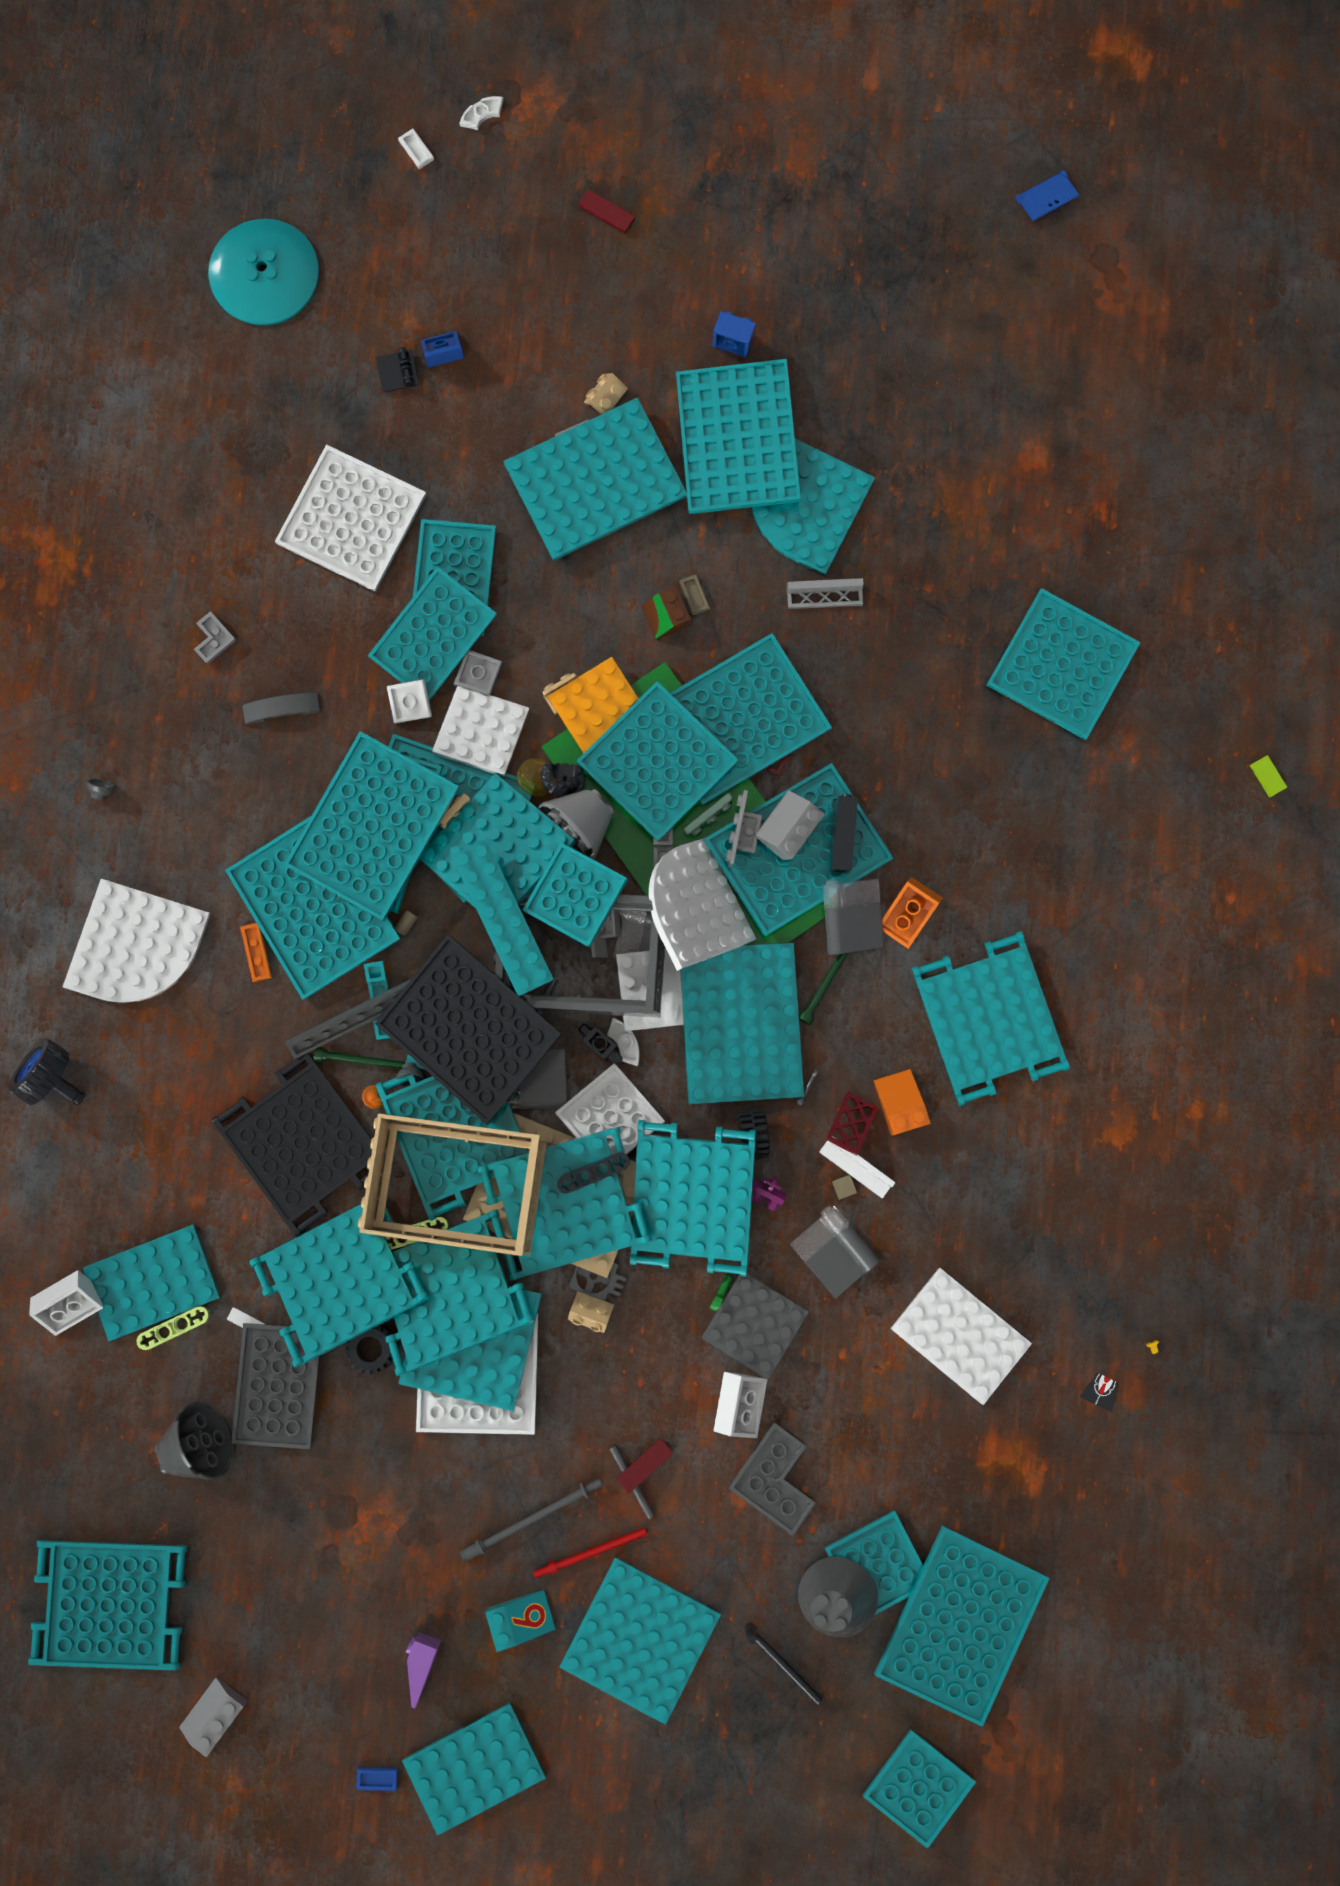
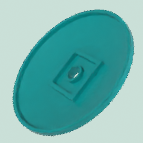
M255 219L232 228L217 243L209 262V283L218 303L234 318L253 325H273L294 317L310 302L318 285L319 263L310 241L297 228L275 219ZM260 265H266L265 271L257 270Z

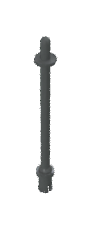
M597 1479L586 1486L581 1482L579 1483V1490L484 1541L477 1539L471 1546L460 1550L463 1561L467 1562L479 1554L484 1555L488 1547L583 1496L588 1500L590 1498L588 1493L601 1487L603 1480Z

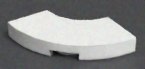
M486 97L469 106L460 120V127L478 130L481 123L486 119L500 117L504 101L503 97Z
M612 1018L607 1037L613 1039L618 1045L620 1055L623 1058L622 1062L638 1066L639 1046L633 1032L625 1031L624 1023Z

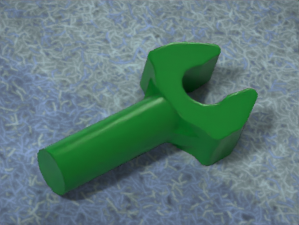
M725 1276L710 1305V1309L718 1310L733 1280L732 1277Z

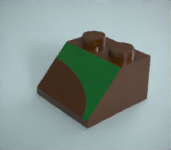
M676 586L659 592L641 606L656 640L691 626V618Z

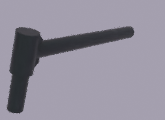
M747 1623L745 1625V1634L749 1643L754 1644L756 1642L819 1705L823 1699L756 1631L755 1625Z

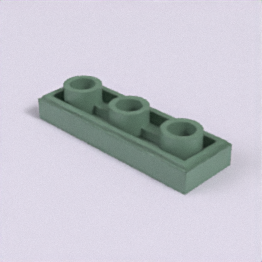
M729 793L685 827L684 833L687 837L691 835L697 836L703 830L701 827L706 823L712 824L718 818L717 814L721 811L723 813L728 811L732 807V796Z

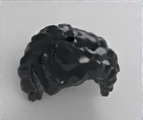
M548 761L543 765L540 772L543 789L556 798L580 792L584 787V769L579 765H569L568 763L553 764L551 761Z

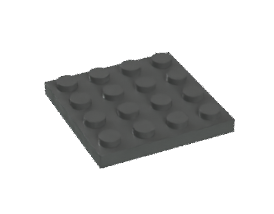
M739 1274L701 1338L768 1380L809 1312L747 1274V1277L740 1276Z

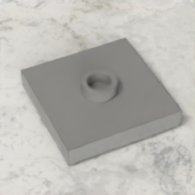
M469 650L462 660L454 685L490 696L503 662Z

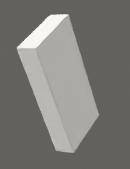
M414 129L398 138L400 144L418 169L434 160L433 155Z

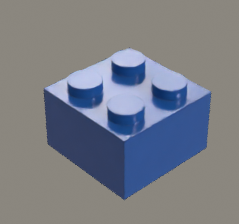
M720 311L713 330L712 347L747 358L755 338L756 323L749 318H740L731 312Z

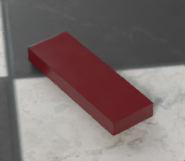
M587 190L579 203V208L624 234L627 233L635 220L634 215L590 190Z
M659 1438L615 1479L630 1494L664 1463L673 1452Z

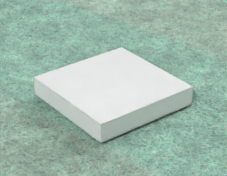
M425 679L387 686L394 724L432 717Z

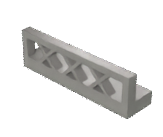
M863 578L788 582V609L863 606ZM858 591L859 601H851L846 596L849 592ZM836 592L841 598L837 602H832L828 596ZM813 593H818L822 597L818 603H814L809 599ZM791 594H799L804 599L801 603L792 604Z

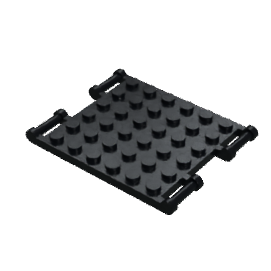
M309 1052L298 1057L282 1070H277L274 1074L282 1085L256 1105L251 1107L246 1098L242 1096L235 1105L220 1116H215L211 1119L296 1237L302 1235L305 1229L321 1217H326L329 1214L320 1201L351 1179L360 1191L364 1188V1182L369 1172L360 1179L356 1174L367 1167L368 1159L372 1155L370 1147L372 1139L314 1062ZM307 1061L309 1064L291 1079H286L285 1076ZM242 1108L245 1109V1113L224 1127V1121ZM315 1206L318 1211L296 1226L294 1221Z

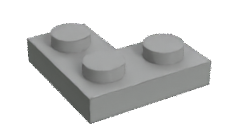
M211 611L196 623L208 638L194 650L207 665L236 641Z

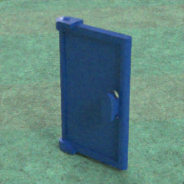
M1064 170L1024 193L1015 196L1019 205L1023 206L1032 221L1079 197L1078 192L1067 178L1068 175Z

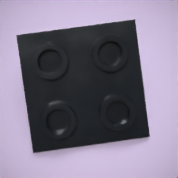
M400 347L397 353L376 357L383 392L419 385L412 350L408 351L405 347Z

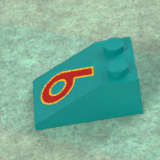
M545 1590L487 1607L485 1611L496 1652L517 1646L556 1629Z

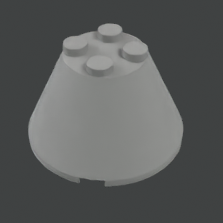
M583 790L543 802L539 805L538 809L576 841L572 849L595 860L614 813L611 806L601 800L602 797L597 790Z

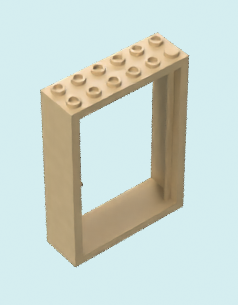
M378 1114V1117L374 1120L375 1136L370 1144L372 1155L367 1163L369 1174L364 1182L366 1193L361 1201L363 1212L358 1221L359 1233L519 1256H531L547 1137ZM397 1131L465 1140L467 1143L475 1141L530 1149L517 1239L512 1240L383 1221Z

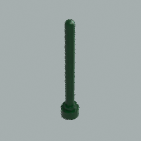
M848 953L838 954L809 1006L799 1013L798 1018L800 1021L811 1025L814 1020L813 1012Z
M324 1047L316 1048L314 1053V1062L321 1063L328 1059L402 1069V1065L406 1064L403 1061L328 1052Z

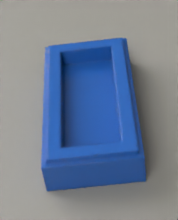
M357 1768L356 1790L397 1791L398 1768Z

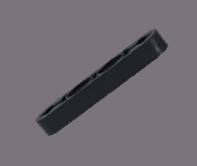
M618 1152L569 1172L558 1180V1189L562 1193H570L628 1168L630 1157L625 1152ZM618 1156L626 1159L624 1166L617 1164L614 1166L616 1170L612 1171L611 1163L608 1160L612 1159V1163L618 1161ZM604 1163L608 1166L606 1174L598 1172L597 1166ZM582 1171H587L590 1174V1179L586 1182L581 1181L579 1178V1174ZM575 1174L578 1186H576V1182L571 1183L569 1189L566 1186H561L564 1182L563 1179L571 1181L574 1179L572 1175Z

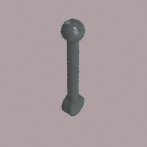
M814 1070L804 1090V1097L797 1100L799 1106L804 1105V1099L819 1070Z

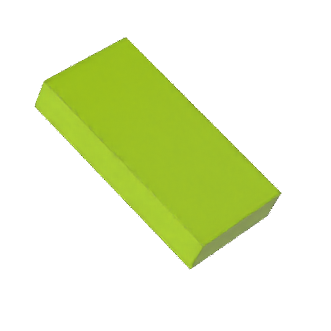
M1268 755L1250 765L1269 798L1287 788Z

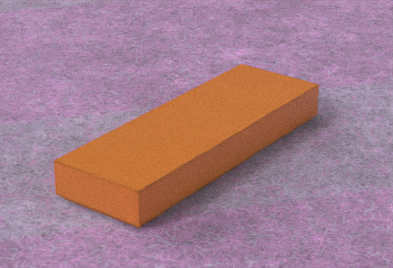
M257 923L241 926L240 929L252 981L255 983L273 978L263 934Z

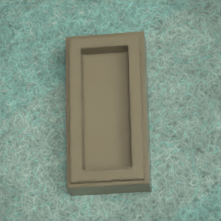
M697 574L679 580L692 616L710 610Z

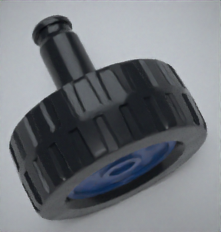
M50 1039L41 1040L28 1052L15 1070L8 1086L10 1093L29 1105L40 1102L51 1090L68 1101L73 1102L74 1105H79L85 1097L83 1091L81 1092L77 1087L61 1077L68 1064L69 1053Z

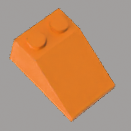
M911 877L881 920L882 931L909 949L943 900V897Z
M911 1069L874 1080L891 1136L931 1124Z

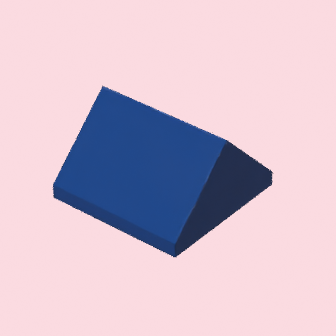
M456 331L421 340L428 368L464 358Z

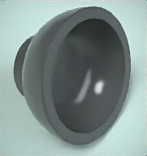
M94 778L87 780V788L94 799L106 800L107 795H110L115 788V784L107 780Z
M414 1063L402 1065V1069L396 1076L398 1079L405 1075H415L417 1082L424 1080L422 1071ZM408 1080V1081H406V1082H404V1083H401V1084H399V1085L408 1087V1086H410L411 1084H410V1082H409V1080Z

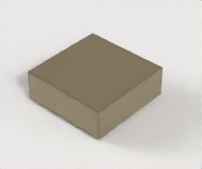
M850 1175L832 1181L838 1200L857 1193Z

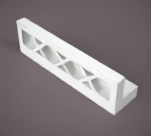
M829 1141L819 1151V1153L880 1198H883L890 1187H893L895 1184L893 1180L859 1155L856 1156Z

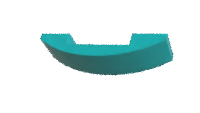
M384 962L364 964L370 999L388 991L389 986ZM379 1018L375 1019L373 1023L376 1040L390 1038L375 1024Z

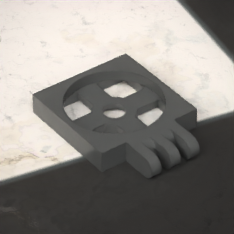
M613 1263L610 1277L605 1278L597 1274L595 1280L590 1278L591 1271L576 1266L568 1288L605 1301L608 1292L621 1297L622 1293L615 1289L616 1287L624 1289L625 1285L618 1283V1281L627 1282L628 1278L615 1274L619 1265L617 1263ZM577 1274L586 1277L585 1289L579 1286ZM600 1282L606 1285V1288L601 1292H592L595 1283Z

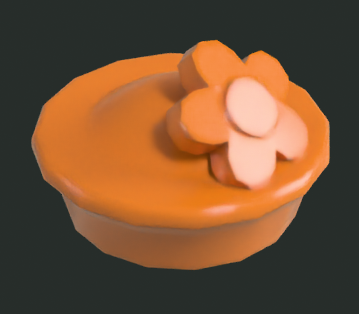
M376 1085L368 1086L363 1091L362 1099L367 1107L377 1109L383 1105Z

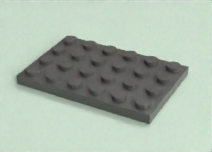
M243 1323L232 1444L298 1449L312 1448L320 1356L302 1366L294 1368L292 1364L293 1359L284 1337L282 1338L279 1333L281 1329L289 1326ZM292 1333L291 1336L300 1357L306 1355L297 1333Z

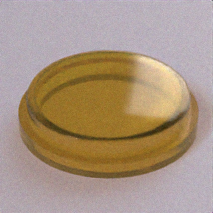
M531 758L524 761L518 769V782L521 788L529 795L542 797L549 794L548 791L543 789L540 775L543 765L546 763L545 760Z

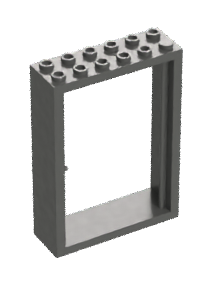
M533 891L519 905L525 906ZM619 895L612 909L652 911L653 905L652 901L649 900V896ZM653 917L651 922L646 1001L581 997V995L565 997L523 994L520 997L536 1011L660 1018L665 945L657 931ZM495 952L493 960L496 966L493 973L510 987L509 976L497 952Z

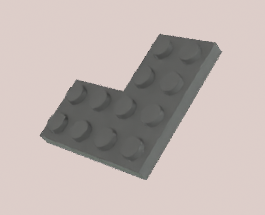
M773 1422L728 1488L793 1536L816 1502L784 1479L806 1448V1445Z

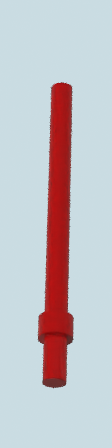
M645 1527L558 1562H555V1560L549 1562L547 1566L533 1571L534 1577L537 1579L549 1573L551 1575L558 1573V1570L644 1537L647 1535Z

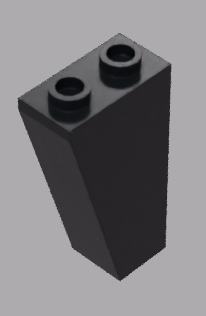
M842 794L832 806L829 873L849 874L852 870L858 798L853 797L851 794Z

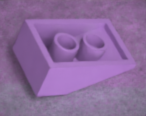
M420 1632L416 1638L412 1637L406 1653L409 1654L407 1666L412 1708H416L421 1698L441 1640Z

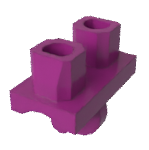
M775 1176L772 1181L765 1178L763 1182L757 1179L753 1182L752 1201L759 1203L762 1196L769 1199L766 1207L772 1211H776L780 1205H783L787 1194L780 1191L782 1186L776 1183L778 1178Z

